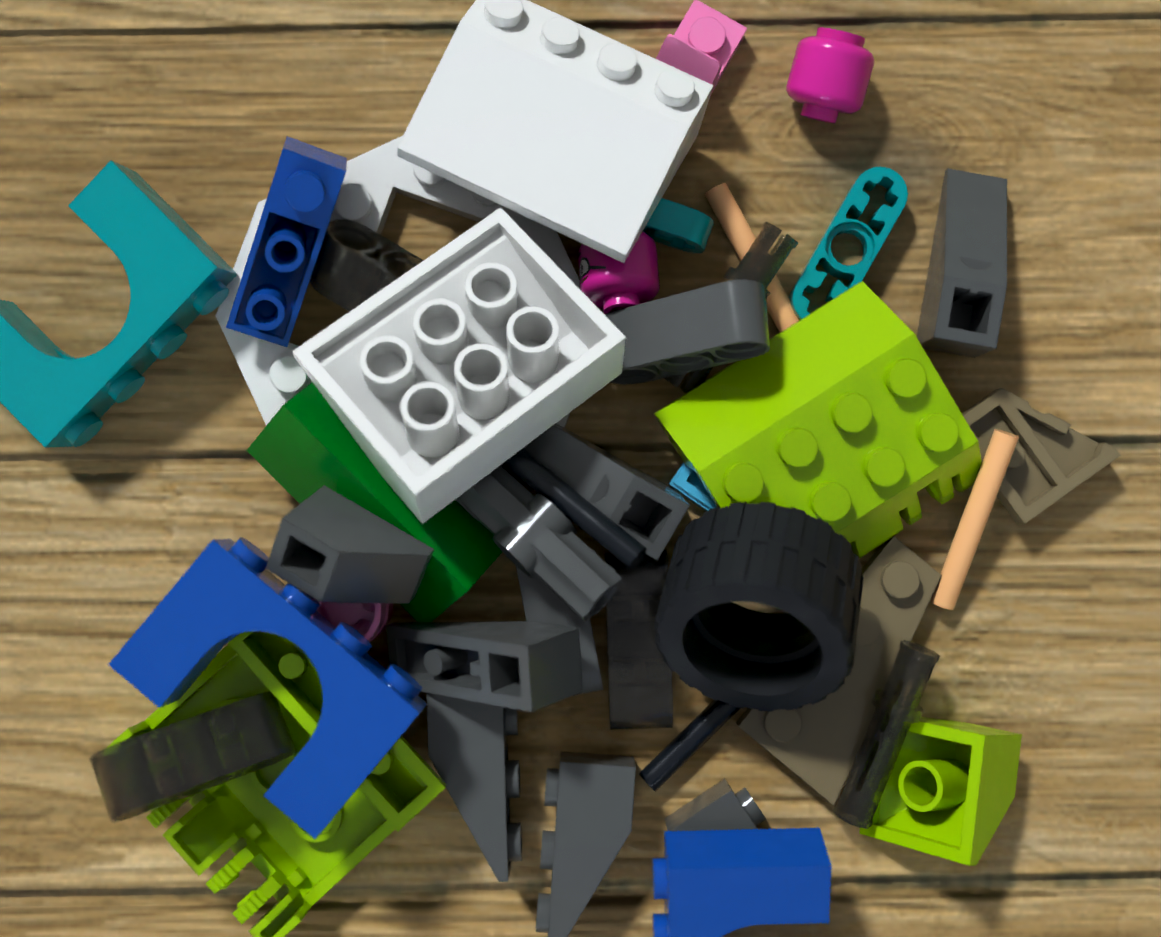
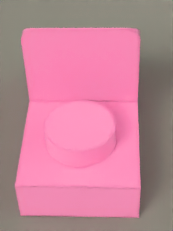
M694 0L675 34H668L656 59L714 85V90L744 39L747 27L701 1Z

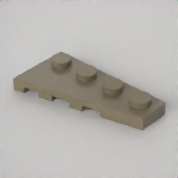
M895 536L882 543L861 570L863 588L854 663L850 675L845 677L844 685L837 692L827 695L826 699L816 704L803 705L799 709L758 711V709L747 708L736 722L743 731L833 806L942 576Z

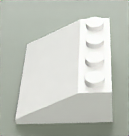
M476 0L461 19L397 147V156L625 263L697 138L714 85L531 1Z
M500 207L292 352L297 362L380 475L423 524L622 374L626 337Z

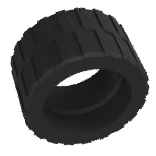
M739 502L732 503L727 507H716L704 512L702 517L693 519L685 527L683 535H679L676 541L655 619L654 630L656 631L655 643L657 649L662 653L663 661L669 669L679 675V679L691 688L694 687L701 691L703 695L713 700L729 703L730 706L742 709L744 707L758 709V711H774L779 709L793 710L802 708L806 704H816L826 699L830 693L837 692L844 685L845 677L850 675L853 667L863 588L862 565L859 557L853 553L852 545L846 538L836 533L831 525L820 518L816 519L807 515L805 511L793 507L786 508L777 506L776 503L760 502L758 504ZM733 602H753L764 604L767 606L780 609L786 613L773 614L758 612L744 608Z

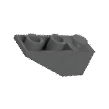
M947 168L944 174L917 339L923 349L976 358L997 349L1007 290V179Z
M557 423L523 448L647 548L645 554L656 560L659 559L690 506L675 489Z
M427 693L428 756L440 778L447 785L446 788L498 882H508L511 861H522L521 822L510 823L509 798H520L519 760H508V736L518 735L519 732L518 710Z
M561 751L559 769L547 768L544 806L557 807L555 831L543 830L540 869L552 870L551 894L538 893L536 932L548 933V937H568L632 831L636 774L633 756Z

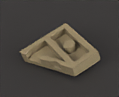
M1003 388L994 390L962 413L979 442L982 461L994 429L1003 430L1019 437L997 495L1016 524H1026L1121 456L1115 447L1105 442L1098 443L1071 429V424L1050 413L1044 414L1031 408L1028 401Z

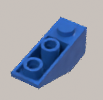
M286 137L226 328L288 347L346 174L347 158L291 137Z

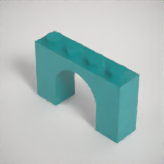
M112 160L68 206L116 254L126 271L130 285V307L126 321L118 335L102 350L86 357L74 358L57 347L14 302L0 300V402L45 448L79 447L92 439L102 428L103 421L100 418L115 402L122 403L128 400L142 387L145 382L142 374L157 358L160 360L167 358L184 343L187 338L184 330L200 314L207 315L223 303L229 294V289L226 286L238 275L137 172Z

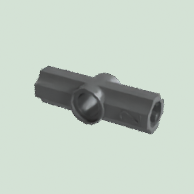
M501 465L455 499L457 503L493 535V542L508 559L528 577L533 578L537 576L584 622L598 614L623 584V580L616 573V570L605 563L594 550H591L576 536L577 530L551 501L539 493L533 496Z

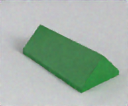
M313 382L282 405L246 450L299 504L325 485L434 549L415 598L409 604H400L417 622H432L463 596L502 553L493 542V535L455 500L422 524L380 475Z

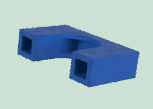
M242 537L236 543L231 539H213L108 665L157 707L161 708L180 700L220 650L229 641L243 632L261 631L277 634L301 648L312 661L321 681L323 704L320 720L309 741L263 796L316 839L426 707L427 703L418 696L422 687L410 674L399 666L391 664L386 669L367 653L372 645L356 629L345 622H340L335 627L316 610L321 606L319 600L290 583L285 585L270 571L266 570L269 557L254 544Z
M820 828L664 831V858H652L654 899H664V914L652 915L653 937H723L732 931L753 925L829 923L832 865Z

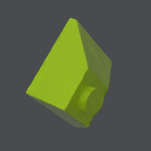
M878 711L871 730L859 834L964 865H977L1015 798L1022 734L966 722Z

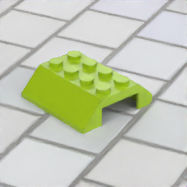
M863 281L858 282L769 339L770 349L767 353L754 358L733 362L654 413V416L684 464L695 471L717 507L723 508L730 506L732 503L746 502L747 504L768 502L776 503L777 506L793 507L805 511L807 515L816 519H822L831 525L836 533L843 535L852 545L853 553L859 558L903 531L901 517L909 525L923 518L917 494L918 491L925 487L930 496L942 505L954 498V488L959 492H963L974 485L982 464L977 438L915 333Z
M249 631L243 632L229 641L228 645L215 656L180 700L158 708L145 721L127 728L96 757L95 761L112 780H115L146 755L150 758L145 765L139 768L119 787L128 798L143 792L154 782L158 775L168 769L182 786L171 795H166L156 803L146 818L157 828L184 804L189 802L193 808L174 823L162 836L198 876L231 848L236 855L205 883L214 894L219 890H225L240 876V871L251 861L267 880L256 890L250 891L237 904V909L232 914L243 924L265 902L274 896L278 902L248 932L253 937H285L302 921L310 908L394 830L398 832L441 793L447 785L405 738L401 736L318 837L314 839L263 795L306 745L317 728L323 704L321 681L310 658L296 644L277 634Z

